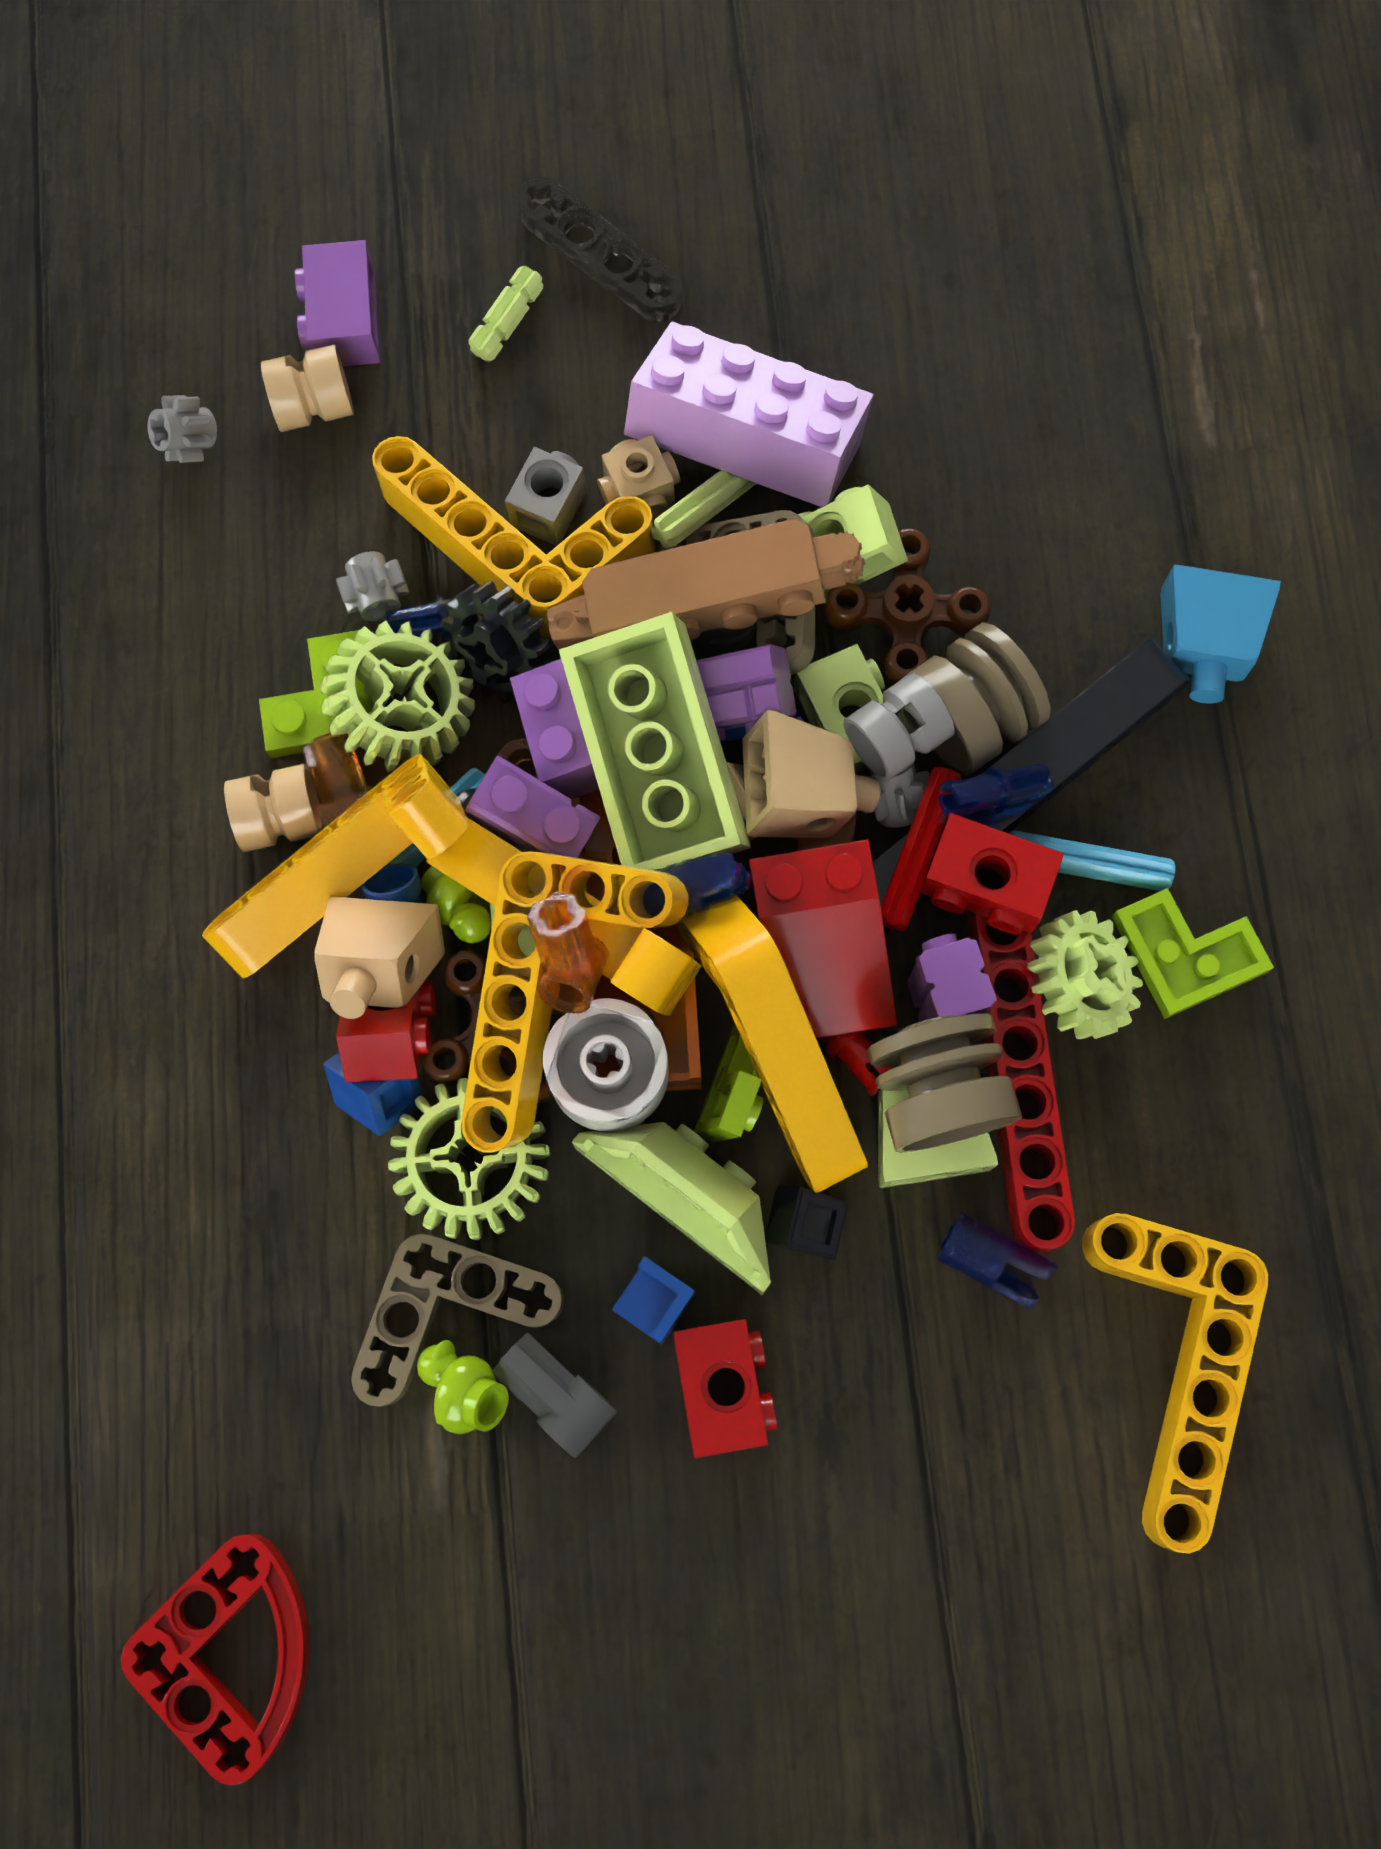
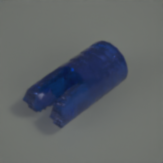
M726 852L723 854L717 853L716 856L710 855L698 860L689 858L681 863L667 865L666 868L653 870L676 876L685 885L688 892L689 905L683 917L691 916L696 912L707 911L710 905L732 899L735 895L738 897L741 893L745 894V891L750 889L749 886L753 877L741 862L737 863L734 860V856ZM653 883L645 890L643 905L646 912L655 917L663 910L665 895L662 888L658 884Z
M959 1212L953 1221L936 1256V1260L1026 1309H1033L1040 1297L1037 1295L1036 1289H1033L1031 1285L1003 1270L1006 1264L1009 1263L1045 1281L1048 1278H1052L1058 1268V1265L1049 1258L963 1212Z

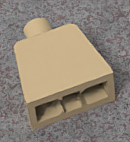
M767 709L742 738L746 831L748 836L827 838L833 836L855 815L856 810L871 813L879 802L881 788L878 779L855 774L853 745L843 736Z
M330 897L315 947V964L322 997L330 1002L334 1012L344 1018L355 1019L364 1014L367 1006L400 1008L408 1004L445 953L438 904Z

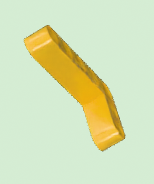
M390 437L380 442L374 449L372 455L373 466L387 503L479 585L482 586L488 581H493L498 592L507 586L513 588L514 601L520 604L527 599L531 603L528 612L531 618H543L545 621L543 627L539 629L541 636L551 638L547 620V609L584 595L582 581L591 568L655 553V540L651 534L653 528L651 508L644 500L638 497L623 496L609 502L553 550L545 554L415 441L408 437ZM554 599L552 602L542 603L545 600Z
M422 754L413 756L217 916L204 930L203 938L242 978L249 977L319 921L325 914L331 896L347 898L412 843L427 859L434 858L448 849L461 837L469 824L459 797Z
M467 817L469 822L468 828L461 837L444 852L434 858L427 859L426 862L495 906L503 865L511 856L521 851ZM539 864L535 865L528 875V886L535 896L541 893L546 884L545 872ZM585 892V896L591 905L596 906L601 902ZM567 915L563 950L609 978L610 983L654 1011L670 1017L701 968L697 961L646 928Z
M532 851L519 852L511 856L503 865L497 891L462 1114L463 1135L474 1149L483 1153H493L521 1143L531 1134L536 1116L543 1072V1050L549 1034L567 915L638 928L670 927L682 919L689 905L688 892L685 885L676 876L665 872ZM539 864L545 872L546 884L541 893L535 896L528 886V875L530 870ZM597 873L605 884V894L602 901L598 905L593 906L585 896V885L587 880ZM653 883L658 884L665 895L663 910L655 917L647 913L643 905L645 890ZM525 925L530 926L536 936V946L530 956H526L518 945L519 933ZM515 985L524 992L526 997V1008L520 1017L511 1010L509 1005V995ZM505 1046L514 1053L517 1061V1067L512 1077L502 1070L499 1063L501 1050ZM494 1107L500 1109L507 1120V1129L504 1136L498 1135L490 1124V1114Z
M725 882L688 900L689 905L686 913L677 923L679 930L693 955L720 989L756 1073L762 1079L761 1084L791 1153L809 1188L817 1194L867 1168L868 1164L846 1109L784 960L769 932Z
M1115 1213L1092 1223L1082 1237V1251L1085 1259L1091 1266L1108 1274L1192 1299L1142 1510V1525L1146 1535L1152 1542L1178 1553L1189 1554L1205 1546L1213 1531L1268 1288V1272L1263 1261L1256 1254L1248 1250L1132 1215ZM1107 1227L1115 1228L1125 1236L1127 1251L1121 1260L1108 1256L1103 1250L1101 1236ZM1166 1245L1178 1248L1184 1255L1185 1269L1180 1277L1168 1274L1162 1266L1161 1253ZM1227 1262L1236 1265L1243 1274L1244 1286L1238 1295L1228 1292L1221 1281V1271ZM1214 1321L1223 1324L1228 1329L1231 1337L1228 1351L1223 1355L1215 1353L1207 1341V1331ZM1201 1381L1209 1383L1217 1395L1216 1407L1207 1416L1201 1414L1195 1408L1193 1402V1392ZM1189 1442L1195 1443L1203 1455L1201 1470L1192 1477L1186 1476L1178 1463L1181 1448ZM1180 1504L1187 1511L1189 1526L1186 1533L1180 1538L1171 1539L1164 1527V1516L1168 1509Z

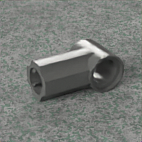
M528 1332L508 1350L492 1370V1373L499 1378V1381L538 1416L536 1422L575 1459L618 1412L589 1382L579 1374L574 1376Z

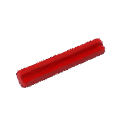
M940 766L934 767L931 771L881 905L883 926L886 928L904 932L909 925L962 780L961 775L956 771Z

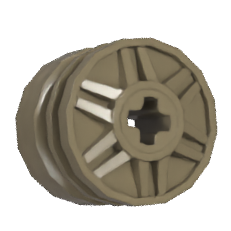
M982 622L966 633L964 639L959 638L947 647L946 659L934 655L907 674L915 673L921 676L932 686L947 707L954 723V735L932 751L949 768L965 777L1001 754L1002 740L1015 743L1027 735V730L1031 731L1049 720L1051 707L1047 691L1037 671L1016 643L992 624Z
M969 1014L931 1018L909 1025L899 1030L898 1033L886 1037L869 1047L867 1052L872 1066H898L877 1077L875 1080L877 1088L882 1091L907 1090L909 1098L896 1103L885 1112L895 1152H913L962 1141L1003 1128L1023 1118L1011 1078L1007 1076L981 1078L980 1069L991 1065L1004 1055L1002 1047L998 1043L974 1045L997 1032L993 1016L990 1014Z

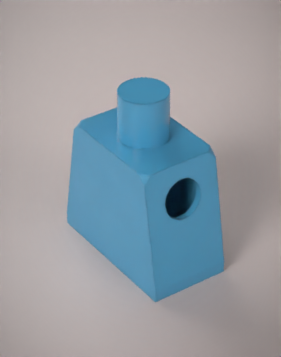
M1173 565L1161 587L1160 593L1163 650L1184 673L1192 674L1189 697L1192 700L1206 704L1223 701L1226 680L1243 681L1254 667L1263 645L1281 581Z

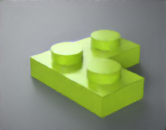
M358 630L307 639L314 690L259 699L265 751L270 758L345 745L349 737L347 733L331 735L330 726L336 717L323 715L322 704L328 696L321 693L320 687L323 678L329 675L326 671V666L330 657L334 655L339 656L338 648L340 643L346 640V638L355 641ZM355 677L358 699L362 707L369 714L373 708L372 700L363 691L365 685Z
M1168 888L1117 910L1112 915V919L1121 936L1126 935L1128 938L1127 948L1132 956L1137 957L1139 961L1137 967L1164 1019L1262 976L1274 968L1247 916L1194 939Z
M736 1025L732 1028L694 1130L701 1138L714 1143L741 1137L743 1130L751 1131L763 1105V1097L757 1095L762 1079L758 1078Z

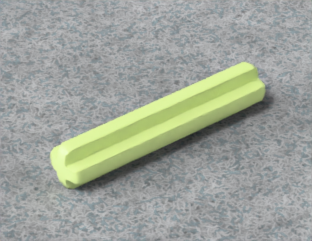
M720 470L655 518L654 527L651 531L654 540H659L664 548L676 546L757 483Z

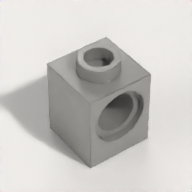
M533 447L505 499L510 524L530 535L556 546L559 545L587 494L583 467L575 459L563 452L553 451L548 453ZM546 488L560 490L558 494L552 497L537 495Z

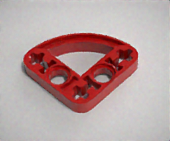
M248 1533L231 1538L129 1638L123 1647L121 1666L127 1680L206 1771L222 1784L231 1786L242 1784L261 1770L276 1752L288 1733L304 1694L310 1658L309 1625L301 1591L287 1562L274 1544L261 1534ZM238 1549L244 1553L255 1549L260 1555L254 1563L255 1569L259 1573L256 1577L250 1573L243 1575L227 1588V1590L237 1595V1599L232 1602L226 1588L216 1580L211 1579L210 1574L215 1571L218 1580L227 1577L239 1563L238 1557L234 1554L235 1551ZM263 1588L271 1605L276 1624L278 1664L270 1702L259 1724L198 1656V1653ZM195 1591L208 1593L216 1603L215 1618L205 1628L194 1627L185 1617L184 1607L186 1600ZM161 1642L166 1651L162 1654L160 1660L166 1669L173 1674L184 1666L189 1672L187 1676L172 1684L166 1694L162 1692L160 1685L171 1679L158 1666L148 1671L143 1668L141 1662L147 1656L145 1649L142 1647L143 1644L150 1647ZM187 1686H201L208 1692L211 1698L210 1713L204 1721H189L183 1717L180 1711V1695ZM224 1713L231 1719L229 1723L220 1728L225 1736L232 1742L244 1737L251 1745L244 1754L250 1763L248 1766L242 1761L235 1763L233 1766L227 1764L224 1757L230 1748L219 1733L210 1738L208 1742L201 1736L203 1732L217 1724Z

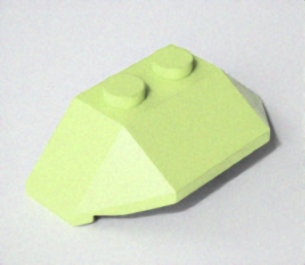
M665 1122L642 1124L613 1132L595 1130L578 1133L572 1141L578 1152L760 1295L764 1294L771 1280L760 1197L751 1190L756 1181L747 1172L730 1160L723 1167L717 1164L704 1153L709 1144L684 1124H681L676 1131Z

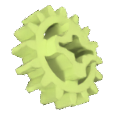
M1077 910L1055 918L1050 923L1042 925L1039 928L1042 937L1031 941L1030 947L1039 956V959L1027 963V968L1039 975L1040 982L1035 983L1031 989L1036 994L1044 993L1047 999L1042 1008L1044 1015L1056 1012L1059 1015L1057 1028L1060 1031H1064L1074 1027L1076 1039H1083L1089 1036L1097 1039L1118 1032V1028L1129 1025L1132 1022L1129 1011L1138 1009L1141 1005L1137 997L1132 994V990L1142 987L1143 981L1132 975L1131 967L1136 966L1139 961L1137 957L1127 956L1124 949L1129 940L1126 935L1115 939L1112 935L1113 922L1109 919L1098 924L1094 911L1079 915Z

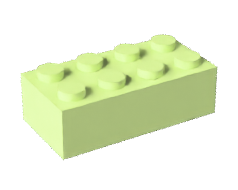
M669 612L559 649L621 865L669 874L752 848L686 624L673 612Z

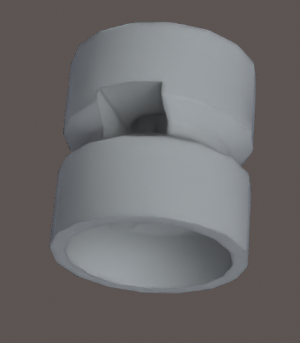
M915 673L907 675L884 691L882 704L870 701L845 718L843 723L845 733L859 758L882 781L891 780L914 764L915 751L928 754L951 738L955 732L951 715L940 696L928 682Z

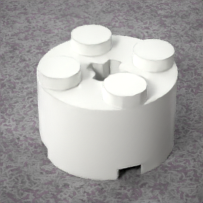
M599 998L589 1001L570 1013L567 1012L557 1020L545 1042L543 1068L550 1091L564 1113L576 1123L586 1128L613 1132L638 1126L655 1111L664 1097L669 1080V1063L664 1039L650 1017L642 1009L631 1003L611 998ZM608 1054L615 1055L618 1067L621 1070L619 1072L610 1071L607 1078H601L596 1066L593 1065L594 1062L604 1063Z

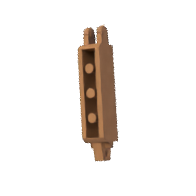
M794 518L591 568L582 581L584 595L547 609L550 635L557 649L673 612L686 624L690 641L698 638L701 632L722 627L730 630L743 629L753 625L757 619L780 613L784 616L801 615L813 609L814 605L826 603L824 590L846 585V582H851L852 584L854 580L858 581V578L863 576L862 571L865 560L860 556L862 545L861 542H858L854 533L849 534L848 531L846 533L840 531L838 535L832 533L812 538L809 526Z

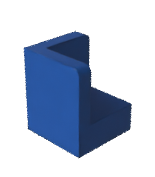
M339 1052L323 1063L336 1106L378 1136H381L396 1125L403 1114L409 1115L418 1108L415 1104V1099L422 1096L418 1078L345 1082Z
M644 1256L637 1266L639 1270L612 1311L663 1345L696 1293L695 1290Z

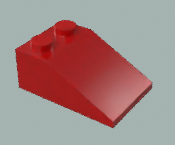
M869 840L749 859L750 878L757 918L771 935L784 960L816 1039L897 1026L880 900Z

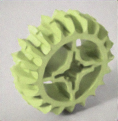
M386 620L379 624L376 634L364 626L358 630L355 641L348 638L343 640L337 651L339 656H331L327 663L326 671L329 675L323 678L320 687L321 693L328 696L322 704L323 715L336 717L330 726L331 735L346 733L349 735L344 745L346 753L355 751L359 746L366 750L363 759L365 766L371 765L376 757L379 756L385 758L384 765L389 773L396 769L399 760L406 762L417 754H422L428 763L433 766L440 761L442 752L449 754L456 749L459 744L458 737L465 736L470 727V720L466 717L470 716L474 711L475 700L467 695L473 689V679L460 676L465 668V659L449 660L447 658L451 650L450 641L440 644L438 647L430 643L432 640L431 628L424 631L420 637L412 635L409 621L401 625L398 633L393 632ZM393 664H399V665H403V666H406V667H403V668H402V667H397V666H394ZM355 677L365 685L363 691L372 700L373 708L369 714L362 707L358 699ZM426 681L429 682L436 693L440 715L432 708L434 702L425 694L423 686ZM409 687H411L406 698L404 696L402 701L394 699L387 707H385L390 697V694L393 698L395 692L402 695ZM395 725L406 729L408 732L397 731L387 727Z
M460 1078L457 1083L458 1096L451 1097L447 1087L442 1083L435 1086V1094L440 1101L432 1107L423 1096H419L415 1099V1104L424 1113L421 1118L416 1121L407 1114H403L400 1117L399 1122L412 1132L409 1138L402 1136H393L391 1138L390 1145L406 1152V1157L390 1160L388 1168L395 1173H408L407 1177L393 1185L394 1192L399 1196L416 1192L405 1206L408 1214L414 1216L429 1207L423 1220L425 1228L433 1231L439 1226L443 1218L446 1217L445 1236L456 1239L460 1233L462 1223L467 1222L469 1237L472 1240H479L483 1232L482 1220L488 1219L494 1233L501 1234L505 1231V1226L499 1215L500 1213L507 1210L518 1222L525 1218L523 1210L515 1202L521 1195L529 1202L537 1203L539 1201L540 1194L527 1186L528 1180L530 1178L537 1181L548 1180L549 1172L541 1166L532 1165V1161L549 1157L551 1153L548 1145L530 1143V1141L545 1133L542 1122H534L531 1134L523 1142L493 1153L478 1151L480 1154L488 1156L483 1157L481 1164L475 1162L478 1168L470 1172L469 1177L467 1170L462 1165L451 1162L456 1161L459 1153L465 1155L462 1149L469 1146L462 1132V1114L468 1079ZM494 1107L490 1115L507 1124L502 1111ZM457 1116L458 1120L454 1121L455 1130L451 1141L444 1147L430 1149V1153L425 1154L427 1145L435 1131L446 1121ZM516 1163L513 1175L505 1188L492 1199L482 1203V1196L485 1195V1181L488 1175L494 1170L507 1168L508 1164ZM437 1171L439 1174L456 1175L459 1191L463 1193L464 1206H455L439 1200L430 1189L425 1172Z

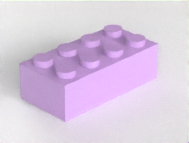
M671 321L631 381L624 435L638 440L652 435L659 448L824 507L830 504L860 446L874 394L858 389L848 382L836 381L805 370L798 364L783 362L755 352L748 346L733 344L705 334L695 327L683 326Z

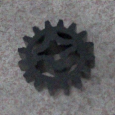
M488 581L481 587L475 583L459 593L454 600L446 605L445 608L450 615L441 621V626L451 633V636L445 639L443 643L450 641L451 649L457 653V657L454 660L465 659V669L468 671L466 678L473 679V683L476 681L481 683L483 696L486 698L497 692L501 702L506 704L515 698L510 678L553 662L554 660L544 652L554 644L552 639L541 636L539 629L545 624L543 618L532 619L528 614L531 603L527 599L520 604L514 601L513 588L507 586L498 592L493 581Z

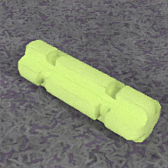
M521 266L516 270L509 280L512 287L506 286L482 319L486 323L485 326L479 325L469 338L471 352L486 362L496 358L503 347L500 341H507L530 308L527 302H534L543 289L541 275L527 266Z

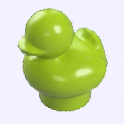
M431 866L421 879L422 889L427 894L426 904H438L441 925L449 926L461 941L471 944L483 941L491 931L490 903Z
M443 1340L439 1344L427 1347L420 1354L417 1361V1371L421 1380L429 1386L437 1387L434 1397L436 1423L442 1425L446 1431L455 1434H465L475 1429L482 1432L489 1431L498 1425L506 1412L509 1400L508 1391L504 1385L496 1381L495 1375L492 1373L493 1369L486 1361L470 1355L458 1358L455 1353V1347L449 1340Z

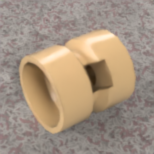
M335 344L306 351L301 362H297L291 355L261 362L265 389L280 432L310 426L312 417L315 415H319L325 422L354 415L348 383Z
M306 763L274 770L270 780L267 781L259 774L225 781L224 794L227 813L235 840L243 853L274 846L281 835H284L290 842L314 837L323 830L322 813L317 791Z

